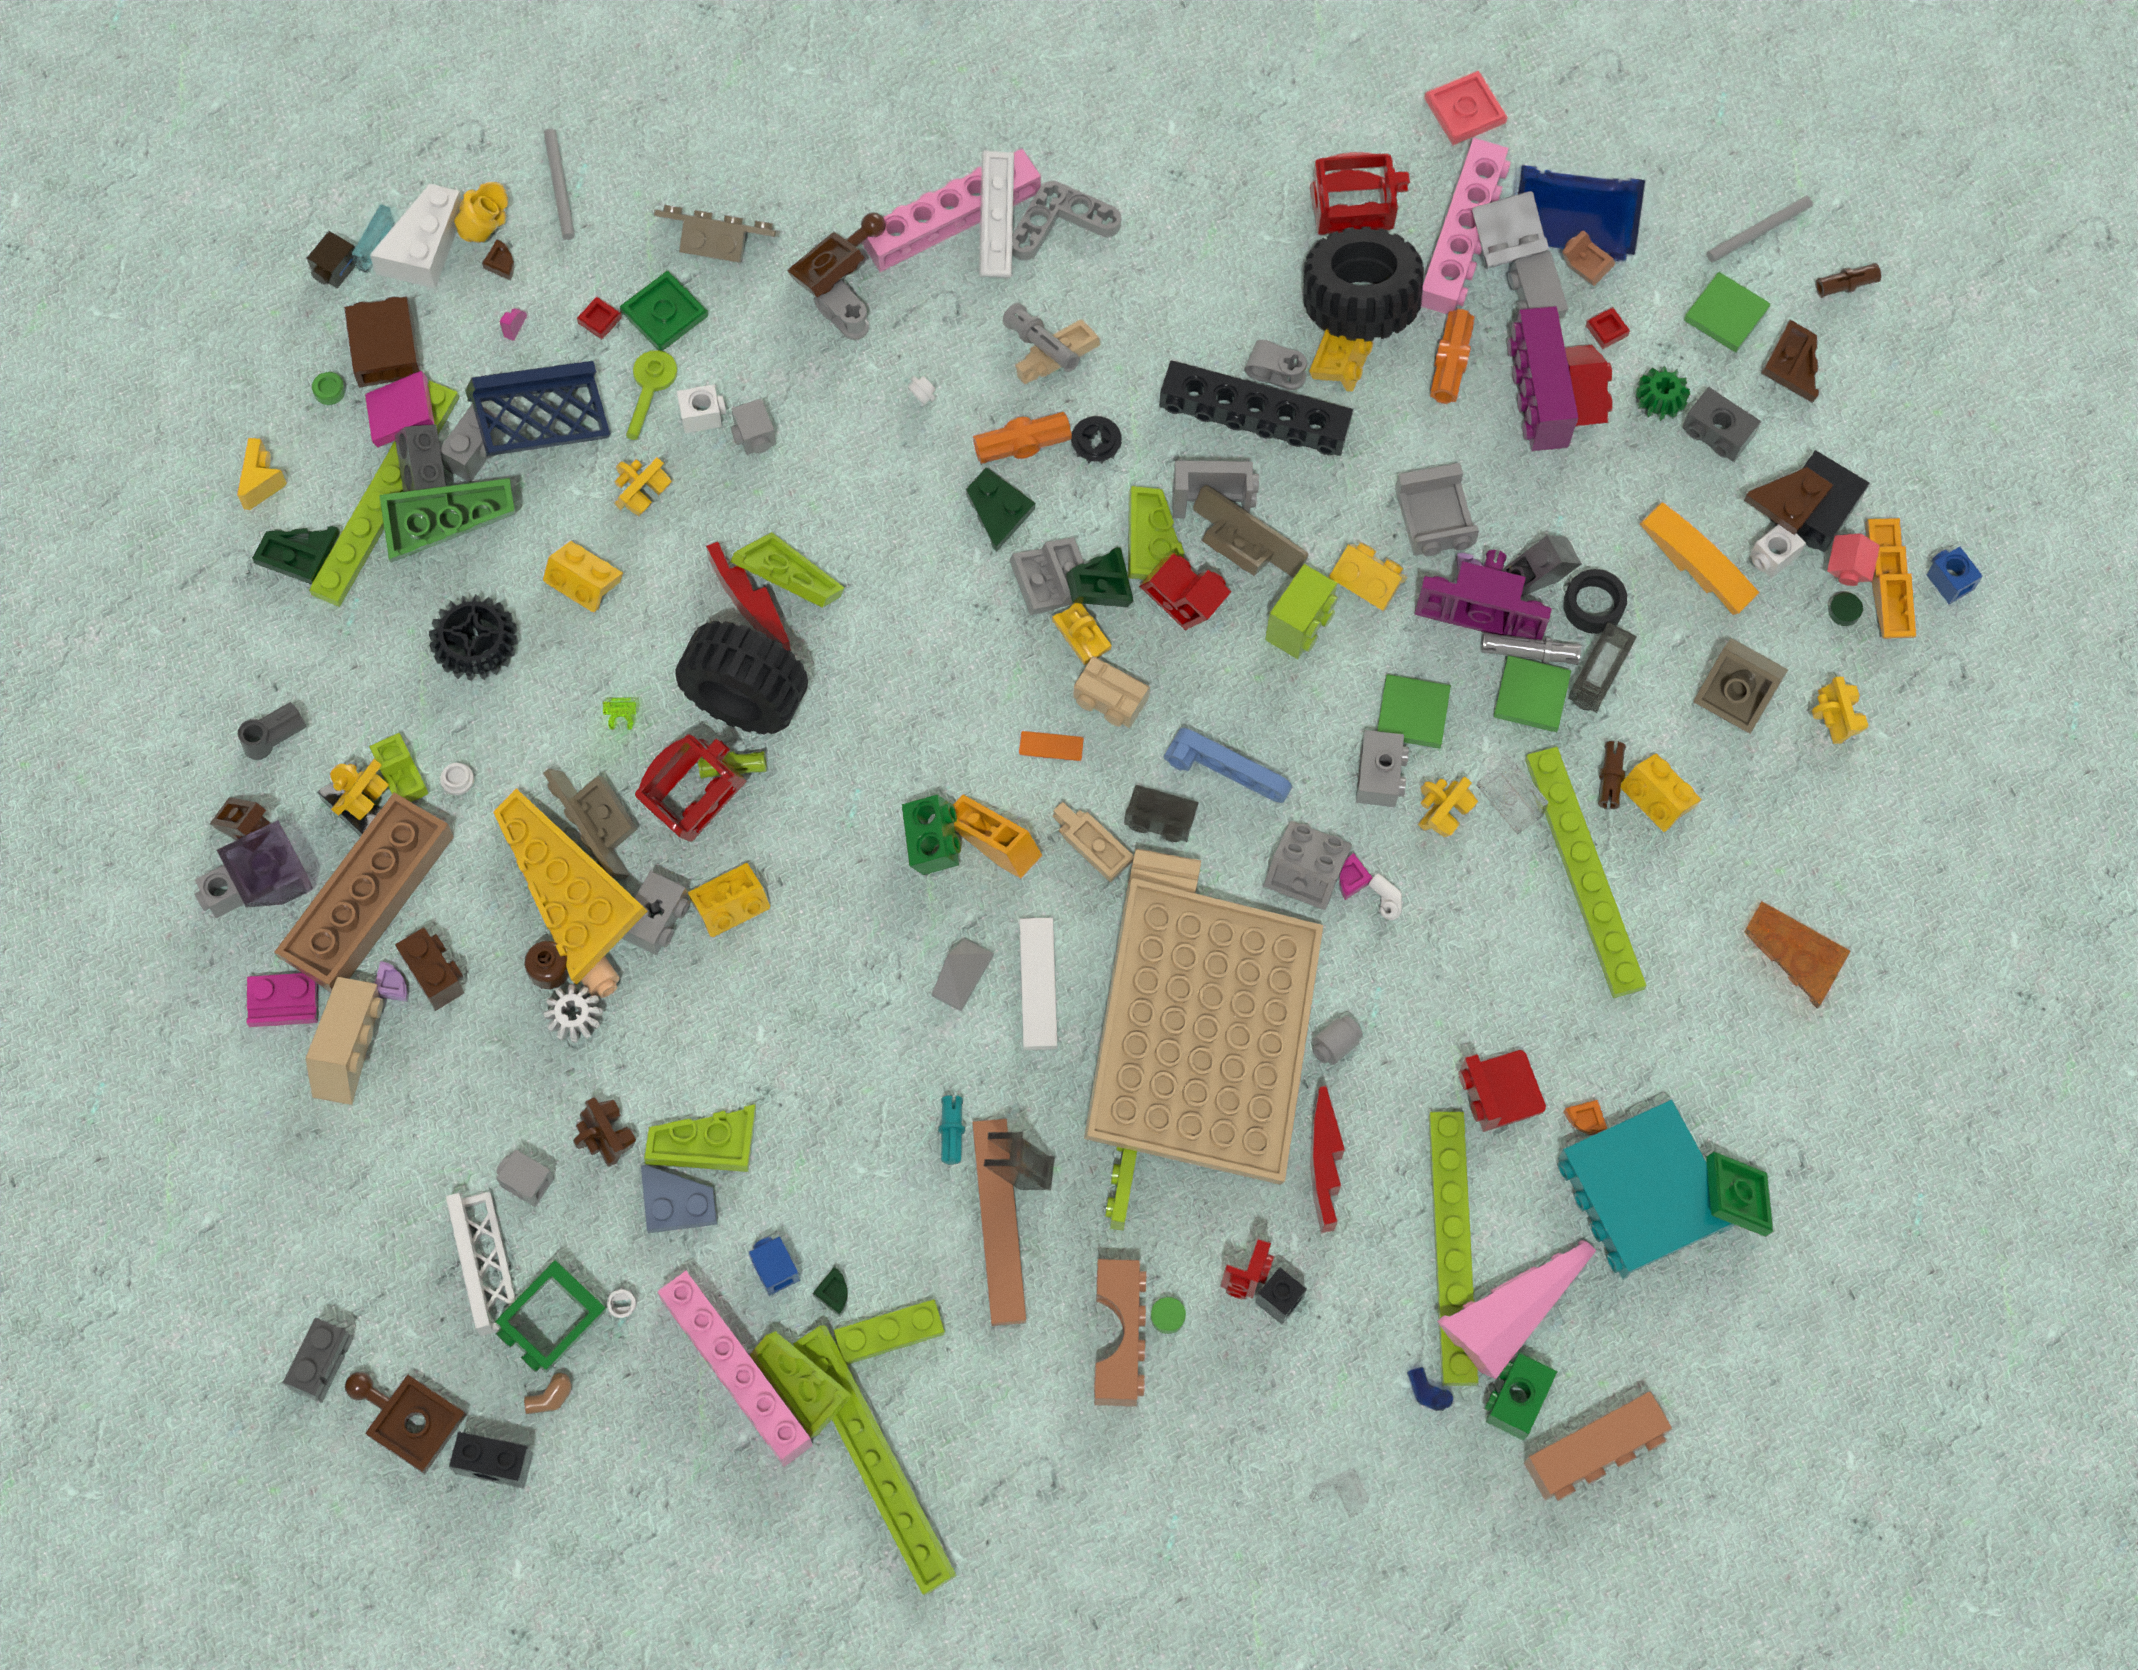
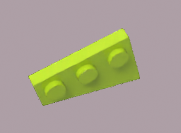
M1130 487L1128 505V578L1145 580L1159 562L1172 553L1184 558V550L1181 542H1178L1173 528L1174 521L1163 489Z
M772 532L735 551L730 561L822 608L839 599L845 588Z
M756 1104L744 1106V1110L726 1113L721 1111L712 1113V1117L692 1121L689 1118L649 1127L644 1156L645 1164L748 1172Z
M776 1331L767 1334L749 1355L810 1438L818 1436L853 1396Z

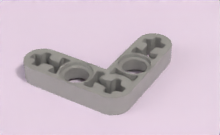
M1048 181L1039 188L1012 234V254L1017 259L1023 261L1034 258L1058 217L1100 236L1112 237L1120 231L1121 213L1114 206L1057 181ZM1053 193L1058 194V197H1054L1049 204V208H1047V196H1052ZM1081 203L1088 207V211L1084 214H1076L1071 208L1075 204ZM1035 215H1041L1047 219V222L1042 226H1035L1030 222V219ZM1108 217L1113 219L1107 225L1102 224V220L1106 221ZM1028 233H1030V246L1026 245L1024 248H1020L1019 243L1023 244L1028 237Z

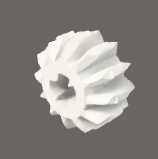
M569 984L567 995H565L561 988L556 989V994L560 999L556 1001L553 998H548L546 1001L548 1005L554 1008V1010L544 1012L546 1019H554L548 1024V1029L551 1032L559 1029L557 1037L560 1040H564L570 1032V1038L573 1043L578 1042V1032H582L586 1039L590 1038L591 1034L587 1027L589 1025L596 1029L600 1027V1023L592 1017L603 1015L601 1008L593 1007L599 1002L597 995L588 997L589 989L586 986L582 987L577 994L574 984ZM576 1006L581 1015L576 1014L577 1019L571 1021L568 1015L565 1014L566 1011L571 1012L570 1007Z

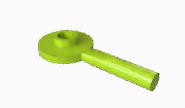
M652 350L645 352L636 359L633 365L634 379L642 390L626 433V437L631 440H638L654 392L670 387L676 380V362L671 355L664 351Z

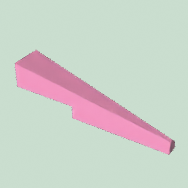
M1581 1240L1578 1242L1579 1246L1564 1254L1557 1253L1551 1257L1552 1260L1539 1268L1532 1267L1492 1289V1294L1477 1302L1470 1301L1463 1305V1310L1452 1316H1443L1437 1322L1453 1344L1465 1351L1479 1372L1496 1379L1594 1255L1596 1250L1587 1241Z

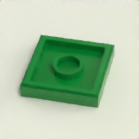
M668 270L619 306L620 312L659 351H664L708 317V311Z
M1715 1151L1706 1156L1711 1215L1764 1237L1773 1232L1768 1174Z

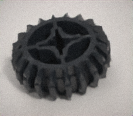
M475 594L473 600L468 602L467 598L462 595L461 604L456 605L450 600V610L440 609L439 615L441 619H432L434 629L429 631V638L432 641L429 644L430 650L435 654L434 659L436 663L442 664L443 670L447 673L453 671L454 676L458 679L466 673L467 679L471 682L475 674H479L481 679L485 680L486 672L490 670L493 674L497 675V665L507 667L508 660L506 656H514L515 654L513 646L518 645V638L515 635L518 631L517 626L512 622L511 613L505 611L504 606L500 602L494 605L493 600L489 596L481 602L480 597ZM486 620L491 622L499 631L491 630V627L482 626L480 621ZM448 645H456V648L464 649L466 656L453 652Z

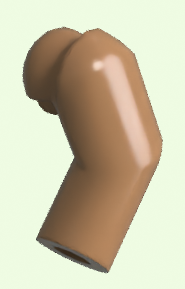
M556 1373L552 1376L551 1382L543 1394L525 1396L524 1406L526 1414L558 1410L571 1392L572 1385L569 1377L564 1373Z

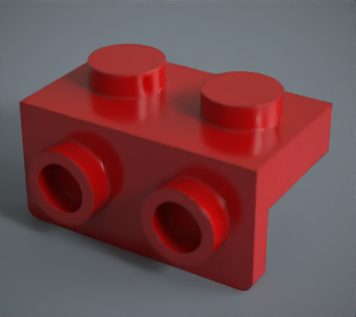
M1260 1239L1257 1240L1247 1271L1226 1265L1220 1287L1226 1289L1228 1295L1238 1299H1245L1246 1296L1253 1298L1258 1283H1266L1274 1256L1268 1254L1271 1243Z

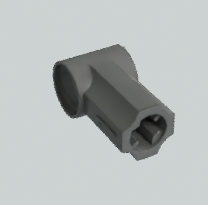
M289 702L259 720L249 719L243 722L238 729V738L247 757L253 760H261L271 753L275 745L305 729L306 724L294 704ZM254 737H262L257 742H249Z

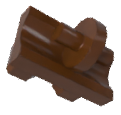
M596 1097L585 1102L587 1107L580 1113L582 1121L576 1124L580 1134L574 1138L573 1143L577 1149L587 1147L591 1155L600 1152L605 1163L610 1167L617 1164L621 1154L633 1148L636 1138L628 1127L614 1132L610 1123L618 1121L621 1116L614 1100L598 1103Z

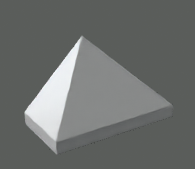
M964 938L947 955L932 992V997L962 1011L993 958L994 953Z

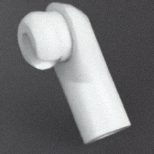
M1378 873L1368 886L1381 896L1380 913L1383 918L1395 920L1402 912V893Z

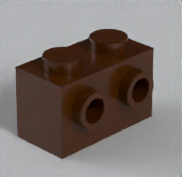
M425 927L395 944L401 958L435 1011L464 994L459 982L464 977L454 961L447 963L442 953L447 950L437 934L430 937Z

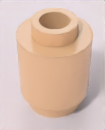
M604 956L581 982L584 986L588 987L591 996L597 995L600 998H605L617 989L618 986L616 984L620 977L606 956Z

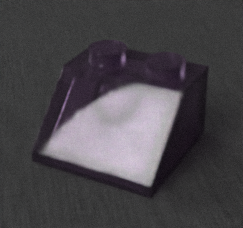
M279 820L216 850L246 908L283 905L313 890L308 875Z

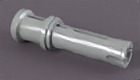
M1015 303L1005 311L1002 319L1003 325L1009 330L1014 329L1019 333V338L1023 342L1036 345L1066 372H1070L1078 366L1080 357L1044 329L1043 321L1038 317H1032L1028 314L1025 306L1021 303Z

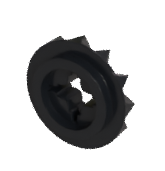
M1101 416L1087 417L1078 422L1072 431L1071 446L1076 451L1077 457L1081 456L1088 463L1095 461L1103 464L1109 458L1114 459L1118 450L1121 449V432L1118 426L1108 418ZM1100 431L1101 442L1103 443H1099L1093 449L1091 446L1092 441L1089 439H1094Z

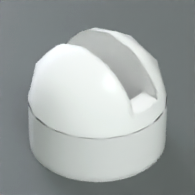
M616 1290L609 1296L607 1308L615 1317H628L636 1308V1299L630 1291ZM631 1299V1306L614 1308L613 1301Z

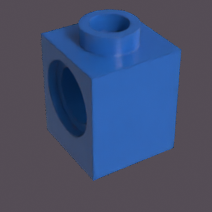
M1960 546L1951 552L1946 549L1938 553L1931 560L1933 564L1926 574L1948 604L1975 590L1983 577ZM1947 570L1954 571L1958 576L1951 575Z
M780 1236L772 1239V1237L764 1238L753 1245L754 1249L748 1252L768 1296L800 1281L798 1271Z

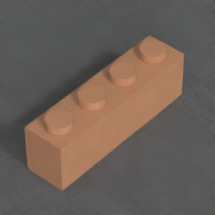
M1651 1391L1529 1456L1524 1465L1544 1500L1546 1501L1555 1496L1557 1501H1560L1574 1493L1576 1490L1573 1485L1584 1479L1589 1485L1605 1476L1606 1472L1604 1469L1616 1463L1618 1468L1636 1459L1637 1457L1634 1452L1646 1446L1648 1451H1652L1667 1442L1664 1436L1673 1428Z

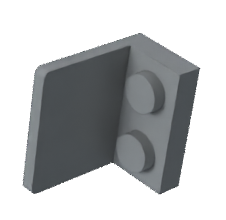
M1532 192L1494 201L1472 209L1487 269L1549 251L1547 238H1544Z
M1290 821L1273 856L1263 887L1326 911L1336 881L1352 844L1337 836H1331L1312 829L1306 824Z

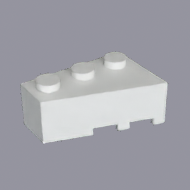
M429 184L370 254L376 275L436 289L457 233L454 219L460 211L459 205L462 202L459 190Z

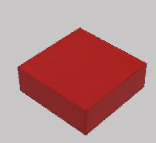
M596 296L577 317V322L603 340L622 319L619 311Z
M1614 307L1587 320L1586 323L1587 329L1602 349L1626 338L1630 333V329Z

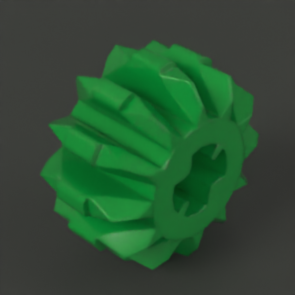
M1665 365L1660 369V372L1652 367L1647 375H1643L1639 379V387L1636 389L1635 398L1640 399L1638 402L1639 409H1648V417L1655 413L1658 414L1660 421L1666 415L1674 419L1678 411L1682 412L1686 408L1690 389L1686 387L1687 377H1677L1679 374L1678 369L1670 373L1667 372Z

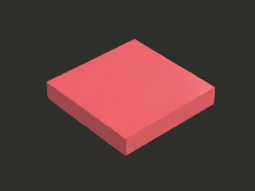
M1479 70L1425 93V101L1452 145L1507 122L1508 117Z

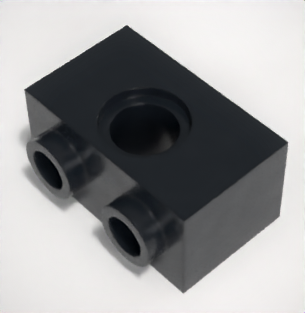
M458 1431L449 1467L457 1475L524 1489L533 1453L526 1445Z

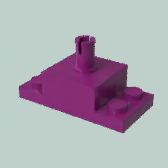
M1488 550L1484 566L1462 561L1456 584L1449 582L1443 577L1424 576L1414 615L1481 632L1542 640L1552 608L1546 607L1538 601L1520 600L1526 577L1504 572L1503 567L1507 555L1499 551L1495 563L1496 550Z

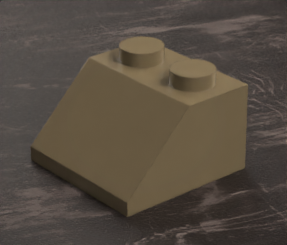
M1731 638L1720 653L1693 702L1751 734L1788 669Z

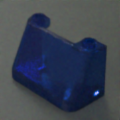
M1521 165L1519 167L1515 196L1526 192L1533 193L1544 238H1547L1549 247L1565 249L1567 242L1571 238L1576 237L1581 231H1585L1589 235L1591 242L1610 255L1614 261L1626 262L1627 256L1635 255L1646 180L1630 178L1629 181L1620 180L1619 183V178L1605 179L1551 172V170L1546 169L1540 173L1541 170H1537L1536 166Z

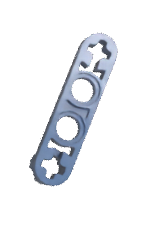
M1180 728L1164 755V759L1172 767L1180 771H1189L1194 761L1275 802L1283 803L1292 789V784L1281 775L1187 728Z

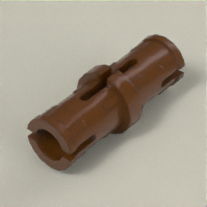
M1877 263L1853 270L1849 267L1844 268L1838 274L1817 278L1815 282L1816 290L1821 298L1842 291L1847 293L1854 292L1857 287L1880 282L1882 277L1881 270Z
M1608 741L1604 746V766L1599 772V779L1602 780L1600 800L1598 801V805L1604 809H1607L1609 796H1611L1610 809L1620 807L1621 782L1625 779L1623 762L1626 745L1619 741L1616 754L1613 753L1615 741Z

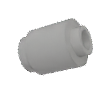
M1344 1016L1342 1019L1337 1018L1312 1039L1314 1046L1312 1051L1320 1062L1324 1064L1328 1062L1335 1065L1359 1044V1039L1363 1036V1033L1352 1018Z

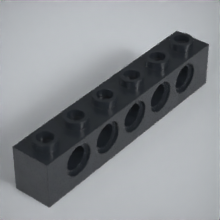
M1170 360L1159 400V407L1172 414L1183 413L1194 416L1202 422L1212 421L1226 425V427L1232 430H1245L1256 433L1259 437L1265 439L1275 438L1286 441L1294 447L1305 446L1316 449L1324 455L1334 454L1338 456L1342 454L1354 410ZM1196 392L1199 393L1200 396L1193 397L1190 396L1188 393ZM1226 400L1229 401L1231 404L1222 405L1219 403V401ZM1255 408L1259 409L1261 412L1252 413L1249 411V409ZM1288 417L1291 419V421L1286 422L1280 420L1279 418ZM1318 425L1322 427V429L1315 430L1312 429L1310 426Z

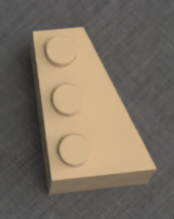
M337 977L305 1058L312 1098L349 1105L353 1104L367 1049L372 1039L375 1020L380 1018L383 1009V999L379 998L377 984Z

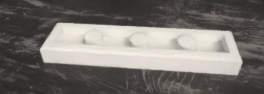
M982 152L979 277L1007 279L1012 277L1014 153Z
M1020 918L1023 1050L1057 1049L1053 918Z

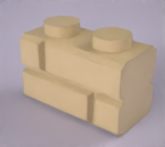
M1093 656L1074 685L1073 698L1076 699V703L1087 711L1095 709L1103 713L1109 723L1118 727L1123 724L1130 728L1148 701L1150 686Z
M1135 849L1130 879L1135 878L1196 893L1201 860Z

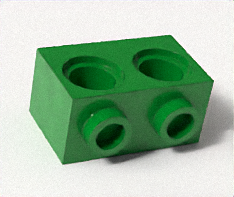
M938 794L902 804L909 866L922 875L959 866L958 854L961 852V845L955 834L954 823L957 821V815L954 806ZM933 814H935V817H934V819L932 820V822H930V823L928 824L929 818H930ZM939 844L937 852L932 855L934 847Z

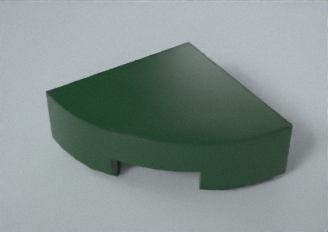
M834 1266L813 1292V1296L841 1317L847 1305L848 1290L843 1275Z

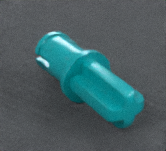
M952 1095L941 1098L942 1125L938 1127V1132L941 1134V1161L947 1165H953L961 1162L962 1134L965 1133V1127L962 1125L963 1098L955 1096V1101L952 1102Z

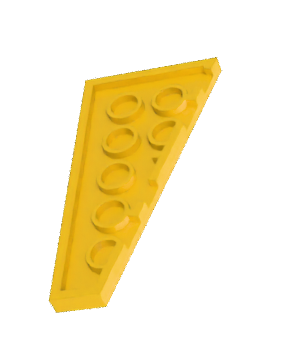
M516 788L493 813L516 857L520 871L524 874L528 883L527 886L545 925L550 930L555 943H557L555 946L560 956H567L566 966L568 974L577 985L648 911Z

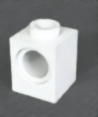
M714 384L677 391L685 434L722 427L720 415L726 414L723 395L716 396ZM701 406L709 407L707 410L704 411L696 410Z
M1778 524L1755 543L1750 557L1758 570L1765 572L1770 578H1773L1800 556L1806 542L1797 533L1793 535ZM1770 548L1777 549L1781 554L1772 553Z

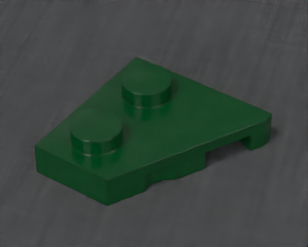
M987 467L966 488V496L971 506L975 508L977 518L982 528H985L991 540V546L996 552L1035 510V502Z
M327 526V530L308 531V528L294 529L289 532L283 530L266 531L252 559L256 565L312 585L340 532L338 527Z
M1121 547L1112 549L1104 556L1099 555L1092 558L1087 564L1077 565L1066 574L1072 603L1128 607L1133 602Z

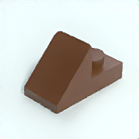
M231 797L227 799L209 823L214 828L251 849L257 845L271 825L263 817L267 810L260 804Z

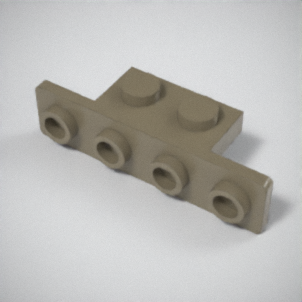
M664 205L663 210L654 211V216L683 221L679 248L681 253L742 263L746 232L780 237V231L772 230L773 223L755 221L754 226L743 225V218L725 215L724 221L712 219L713 213L694 210L693 216L682 214V207Z
M1204 485L1201 488L1193 510L1214 524L1206 531L1202 540L1204 543L1253 576L1269 562L1293 578L1297 575L1309 556L1308 552L1208 485Z
M548 768L543 773L549 782L547 784L548 789L564 805L566 817L580 830L582 834L581 840L589 850L594 852L599 860L597 864L612 878L626 879L630 874L614 849L637 830V827L606 779L597 776L577 793L563 771Z

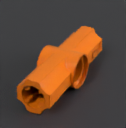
M1457 309L1448 313L1443 340L1440 339L1434 365L1436 371L1430 390V397L1434 398L1438 403L1448 404L1456 402L1462 374L1465 373L1471 349L1469 342L1475 323V316L1471 315L1467 310Z
M1061 412L1031 420L1028 417L1015 418L1009 421L1004 428L973 436V443L980 464L1009 456H1014L1017 459L1031 457L1037 454L1040 448L1071 440L1072 434L1067 415Z

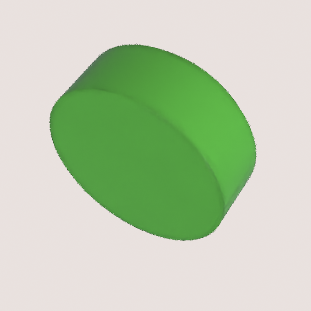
M324 372L313 380L312 391L318 402L324 405H333L343 399L345 385L338 374Z
M1164 1297L1156 1301L1151 1310L1150 1318L1152 1325L1157 1331L1164 1334H1172L1179 1331L1184 1325L1186 1318L1183 1304L1172 1297Z

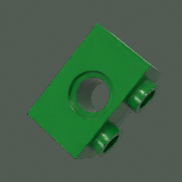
M1518 1353L1514 1361L1510 1360L1499 1375V1379L1504 1380L1499 1393L1493 1390L1484 1409L1490 1412L1486 1422L1524 1441L1534 1425L1558 1371ZM1515 1387L1522 1389L1526 1393L1527 1401L1524 1403L1514 1401L1510 1396V1389Z

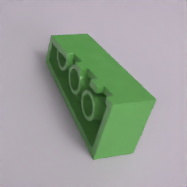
M510 478L379 495L388 557L391 563L515 515Z

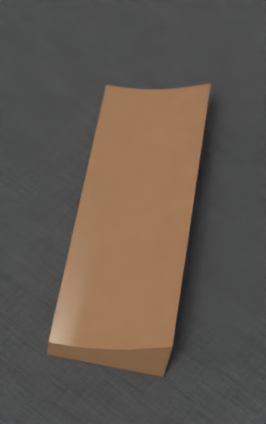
M393 793L275 950L276 956L308 976L330 993L337 977L350 979L454 838L449 825L405 798Z

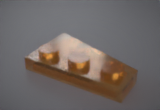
M1762 901L1744 931L1771 961H1775L1789 975L1788 979L1796 987L1799 986L1811 998L1809 1001L1817 1009L1822 1004L1851 952Z

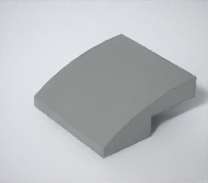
M1074 537L1045 542L1042 549L1012 554L1009 561L1030 615L1074 604L1072 603L1066 574L1073 567L1084 563Z

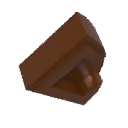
M496 239L482 262L483 269L511 281L514 274L513 257L508 247L502 241Z

